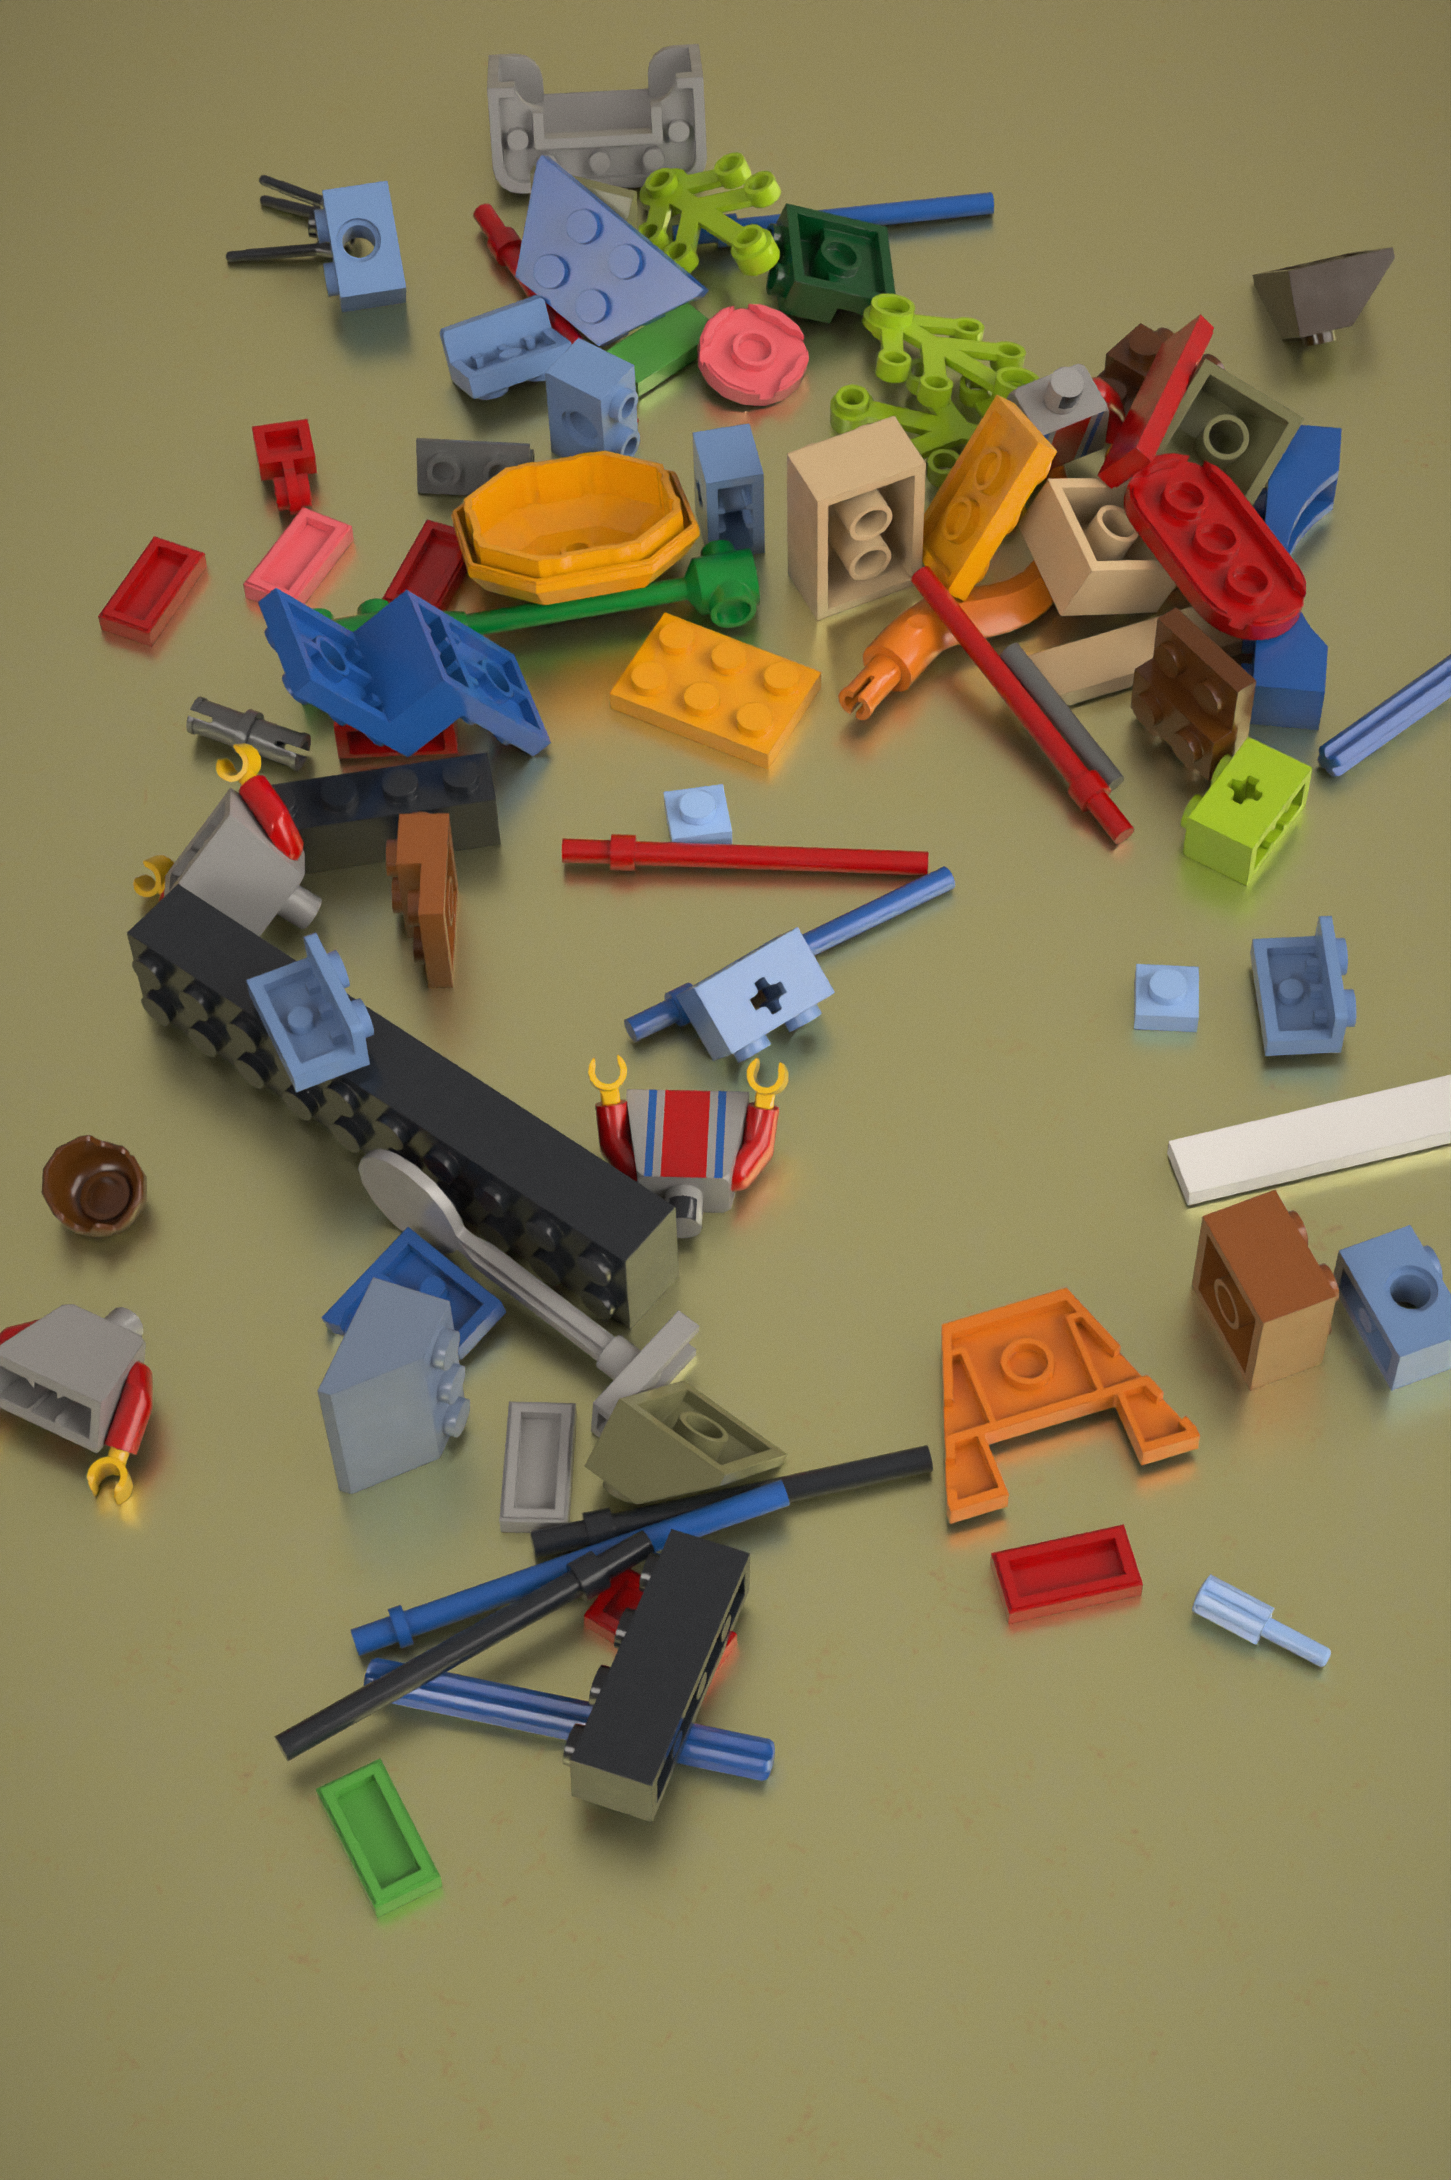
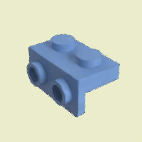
M539 295L514 302L440 330V338L451 380L470 397L481 400L501 397L509 391L510 386L526 380L533 382L544 381L545 371L571 346L569 340L551 328L545 300Z
M1332 916L1318 917L1315 936L1252 939L1250 956L1265 1056L1341 1053L1346 1027H1355L1356 998L1353 989H1344L1342 975H1346L1348 969L1347 944L1345 938H1335Z
M316 932L303 937L307 958L246 980L249 996L296 1092L369 1065L366 1038L374 1035V1028L361 998L350 1001L344 989L350 987V982L339 953L336 950L326 953Z

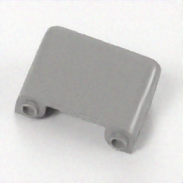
M699 44L671 45L663 47L656 52L649 62L648 89L544 94L542 73L533 59L526 55L515 53L488 56L487 96L492 165L496 180L506 190L520 194L531 193L530 172L533 166H536L541 155L549 156L571 175L622 188L642 187L647 177L661 168H679L684 170L687 175L704 171L707 160L704 80Z

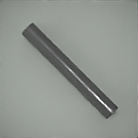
M1013 643L1005 648L1000 654L1001 659L1089 771L1097 770L1111 790L1117 788L1124 781V776L1018 643Z

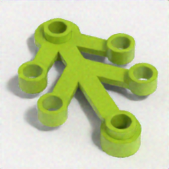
M738 152L729 153L721 157L712 170L687 175L684 170L679 168H661L647 177L639 192L640 201L644 208L649 211L647 222L638 226V229L642 235L684 270L691 273L699 263L696 250L701 228L732 247L731 254L744 275H761L773 268L780 258V250L770 231L763 229L757 224L743 227L723 213L748 207H768L780 197L781 189L770 171H760L751 175V170L744 156ZM719 187L735 189L703 197L694 195ZM680 213L681 218L676 240L670 243L666 233L669 219Z
M889 293L873 297L871 305L864 310L863 325L872 332L876 339L881 341V351L878 354L875 370L876 376L890 383L905 382L909 377L912 358L903 351V340L918 348L921 355L923 375L919 381L917 400L927 407L944 408L950 403L953 382L947 377L946 366L992 392L993 400L996 395L1007 399L1008 395L1016 388L1039 379L1035 373L1023 368L1026 350L1021 345L1009 341L997 343L982 341L985 327L976 319L968 317L953 319L914 314L915 305L911 300L901 295ZM933 334H936V335H947V336H949V338H948V337H939V336H935V335H933ZM975 359L990 361L991 368Z
M921 358L911 361L909 377L906 380L907 390L914 395H917L920 381L918 376L923 375ZM962 375L960 378L959 399L965 406L975 408L982 419L993 401L992 392ZM851 384L841 387L830 401V424L839 434L892 416L896 417L904 431L919 434L920 436L910 440L923 459L928 457L927 479L936 487H941L960 456L955 451L950 450V448L960 444L966 445L978 426L977 424L968 423L951 399L949 405L944 408L927 407L931 412L929 414L876 402L864 387ZM972 388H980L982 390H972ZM939 467H948V468H951V469L941 470V469H938V468H939Z

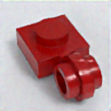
M308 419L252 426L261 481L273 480L278 511L289 510L291 516L297 515L302 507H312L308 474L317 473V466Z

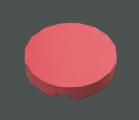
M748 304L747 309L739 308L734 310V306L721 309L707 321L697 348L698 367L707 384L724 398L742 405L767 406L783 401L796 391L806 372L809 356L803 342L804 335L799 326L783 312L763 304Z

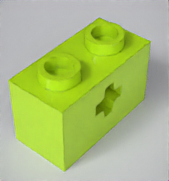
M1247 737L1234 756L1226 754L1220 760L1213 773L1211 787L1205 795L1196 794L1188 803L1180 823L1181 827L1186 829L1183 855L1247 886L1306 806L1312 767Z

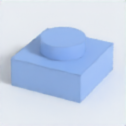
M723 784L663 792L670 842L733 844L732 828Z
M1136 964L1134 978V1029L1197 1032L1199 1020V967Z

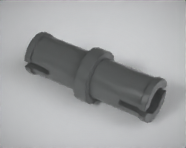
M202 696L198 697L191 706L190 710L212 717L213 720L209 723L188 715L186 724L188 733L198 734L232 746L234 753L237 755L239 754L235 752L233 745L246 743L256 748L263 758L289 766L296 771L303 767L307 757L286 750L285 745L289 744L309 751L311 746L310 734L300 733L266 721L261 712L253 709L243 713L211 702Z

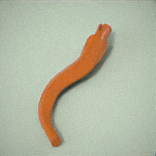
M1065 465L1049 470L1045 482L1047 479L1068 478ZM1034 560L1023 572L1009 580L990 585L974 586L965 601L954 597L985 638L1008 633L1030 624L1043 615L1054 603ZM925 599L920 600L903 611L865 649L863 653L865 667L838 695L839 703L847 713L851 714L862 703L863 705L856 711L855 718L860 720L868 719L874 709L891 691L903 692L909 689L942 651L959 645L958 641Z

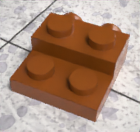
M419 811L399 814L398 838L387 839L386 842L387 876H398L392 878V910L394 914H403L406 936L407 938H413L414 962L425 963L428 988H453L459 888L449 813L430 814Z

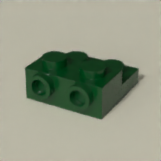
M788 203L785 204L776 224L770 223L767 230L770 231L780 250V258L776 265L769 270L766 291L768 295L777 297L779 311L799 318H807L830 324L838 308L863 314L864 310L871 305L872 298L876 295L896 294L887 227Z

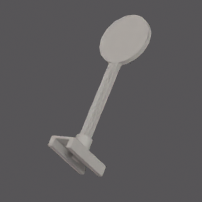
M381 1148L370 1150L361 1159L358 1170L362 1184L373 1202L402 1232L409 1227L441 1254L454 1253L458 1250L475 1269L597 1360V1368L612 1378L613 1382L593 1402L591 1432L596 1436L600 1437L619 1398L669 1385L696 1356V1349L689 1342L699 1332V1325L678 1310L650 1342L640 1350L622 1335L614 1337L493 1244L469 1232L464 1227L463 1221L452 1202L437 1184L417 1166L400 1155Z

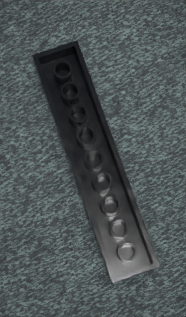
M177 884L127 932L134 960L132 967L138 976L143 996L141 1003L146 1012L155 1021L164 1026H168L170 1023L188 1034L193 1044L204 1054L210 1057H215L218 1054L233 1064L239 1074L249 1084L259 1089L266 1086L283 1098L289 1109L298 1117L304 1120L313 1118L330 1129L333 1136L346 1149L355 1153L361 1150L367 1154L370 1150L381 1148L396 1153L417 1166L443 1191L452 1202L459 1216L479 1229L486 1241L502 1252H507L510 1249L529 1262L533 1271L548 1284L557 1286L560 1283L580 1296L583 1304L597 1317L604 1320L613 1318L631 1330L679 1277L675 1206L367 1006L365 1007L374 1028V1035L366 1038L370 1064L296 1092L249 996L246 982L248 979L296 962V960L186 888ZM347 994L350 1001L356 1000L355 998Z

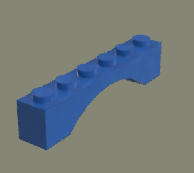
M1301 425L1265 484V488L1262 489L1253 504L1254 509L1290 556L1296 545L1310 528L1333 510L1339 474L1342 428ZM1300 612L1294 626L1280 636L1265 640L1242 639L1241 653L1252 654V664L1241 663V667L1256 680L1250 724L1319 730L1325 695L1328 646L1310 627L1304 615Z

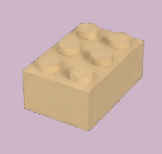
M895 416L872 424L862 425L855 430L818 443L808 444L801 449L787 453L788 574L817 621L914 586L911 582V577L917 570L922 568L926 463Z

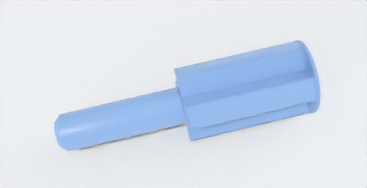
M1212 1574L1203 1582L1196 1594L1192 1612L1255 1645L1262 1636L1319 1667L1325 1666L1331 1656L1330 1648L1273 1619L1274 1607Z

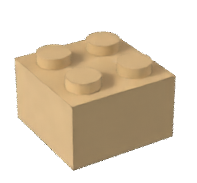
M1100 478L1047 479L1018 523V527L1060 616L1157 613L1175 588L1176 584L1126 516L1124 494L1131 478L1113 489Z

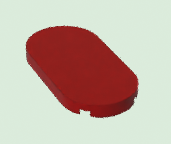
M1178 453L1156 455L1152 463L1132 476L1124 494V510L1133 528L1195 611L1212 627L1241 639H1271L1291 629L1298 620L1304 606V597L1306 595L1305 577L1297 563L1241 490L1223 470L1205 460L1203 465L1200 466L1196 463L1188 462L1189 455Z

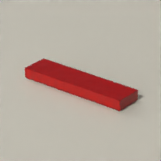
M1201 314L1162 343L1097 475L1111 489L1119 487L1152 463L1213 335L1214 327Z

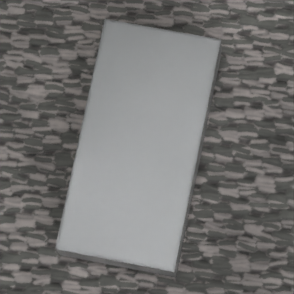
M509 1401L499 1518L501 1532L530 1533L533 1530L570 1522L577 1421L576 1403Z

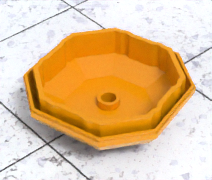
M605 450L507 467L464 498V503L454 509L451 514L453 527L469 577L487 591L540 605H550L645 588L685 556L700 536L698 523L679 478L674 471L665 470L663 464Z

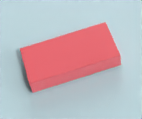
M302 507L244 582L245 597L259 602L277 588L305 604L354 540L352 526Z

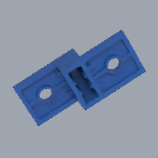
M277 588L258 602L267 625L264 631L265 637L279 656L285 672L282 675V681L289 694L303 705L309 703L328 713L339 725L345 726L348 724L361 731L378 746L386 745L406 757H410L459 718L469 725L478 724L492 732L502 744L506 746L513 744L532 756H535L551 744L515 655L408 590L404 591L354 632Z

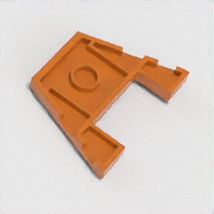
M1067 1287L942 1324L941 1357L946 1516L950 1524L1008 1507L1009 1493L989 1448L990 1444L1109 1408H1116L1141 1466L1198 1449L1200 1434L1197 1427L1187 1416L1181 1419L1164 1401V1392L1148 1375L1141 1376L1120 1353V1344Z

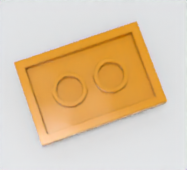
M999 395L995 396L924 513L922 562L925 566H929L952 596L963 601L967 599L975 584L985 577L992 556L1005 535L1009 534L1017 525L1023 506L1036 485L1040 484L1048 475L1052 459L1057 453V450L1015 403Z
M664 612L609 693L610 708L769 770L821 689V672Z

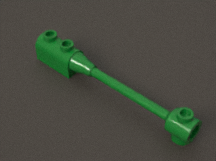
M715 540L702 548L699 557L691 558L684 577L651 582L645 588L550 605L528 603L465 614V611L443 612L479 634L487 635L688 600L701 615L710 614L712 621L716 625L724 628H733L747 623L754 617L757 610L756 606L760 605V592L751 549L735 550L731 542ZM380 598L369 599L359 605L357 615L334 619L333 614L329 610L315 608L314 610L354 632L387 606L389 602Z

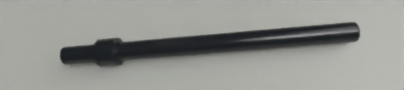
M927 1445L616 1513H611L609 1507L582 1513V1520L530 1531V1538L534 1556L539 1558L585 1548L780 1479L784 1484L790 1503L932 1472L933 1463Z
M641 1530L598 1555L589 1551L566 1564L567 1572L279 1733L274 1738L287 1761L292 1760L575 1599L582 1597L585 1601H588L611 1588V1579L646 1560L652 1551L655 1552L650 1539Z

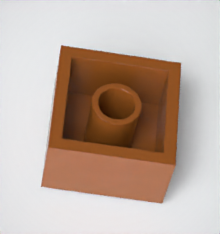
M1276 1190L1202 1216L1191 1286L1249 1390H1255L1321 1365L1327 1339L1332 1332L1331 1321L1335 1303L1339 1300V1289L1331 1269L1325 1263L1318 1264L1309 1249L1307 1231L1298 1213L1294 1210L1288 1212Z

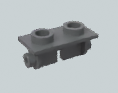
M417 438L418 493L470 495L503 469L535 462L534 449H530V444Z

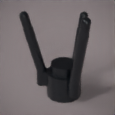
M261 175L259 183L262 186L313 205L310 206L268 195L260 197V203L263 206L309 218L308 235L318 240L314 210L324 209L323 196L288 182L280 181L267 175ZM356 238L350 240L344 249L352 250ZM318 241L314 244L229 251L226 254V260L229 262L259 261L307 256L332 258L330 242L319 243Z

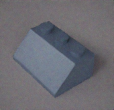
M375 1277L372 1278L317 1391L339 1491L354 1494L440 1459L449 1437L458 1438L462 1433L469 1416L470 1400L464 1397L465 1366L459 1364L458 1347L460 1332L454 1330L450 1301Z

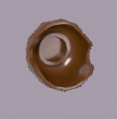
M83 1135L56 1148L43 1168L41 1193L52 1214L66 1228L76 1234L94 1238L111 1237L113 1234H121L134 1225L146 1204L147 1176L134 1155H130V1152L124 1146L99 1140L92 1135Z

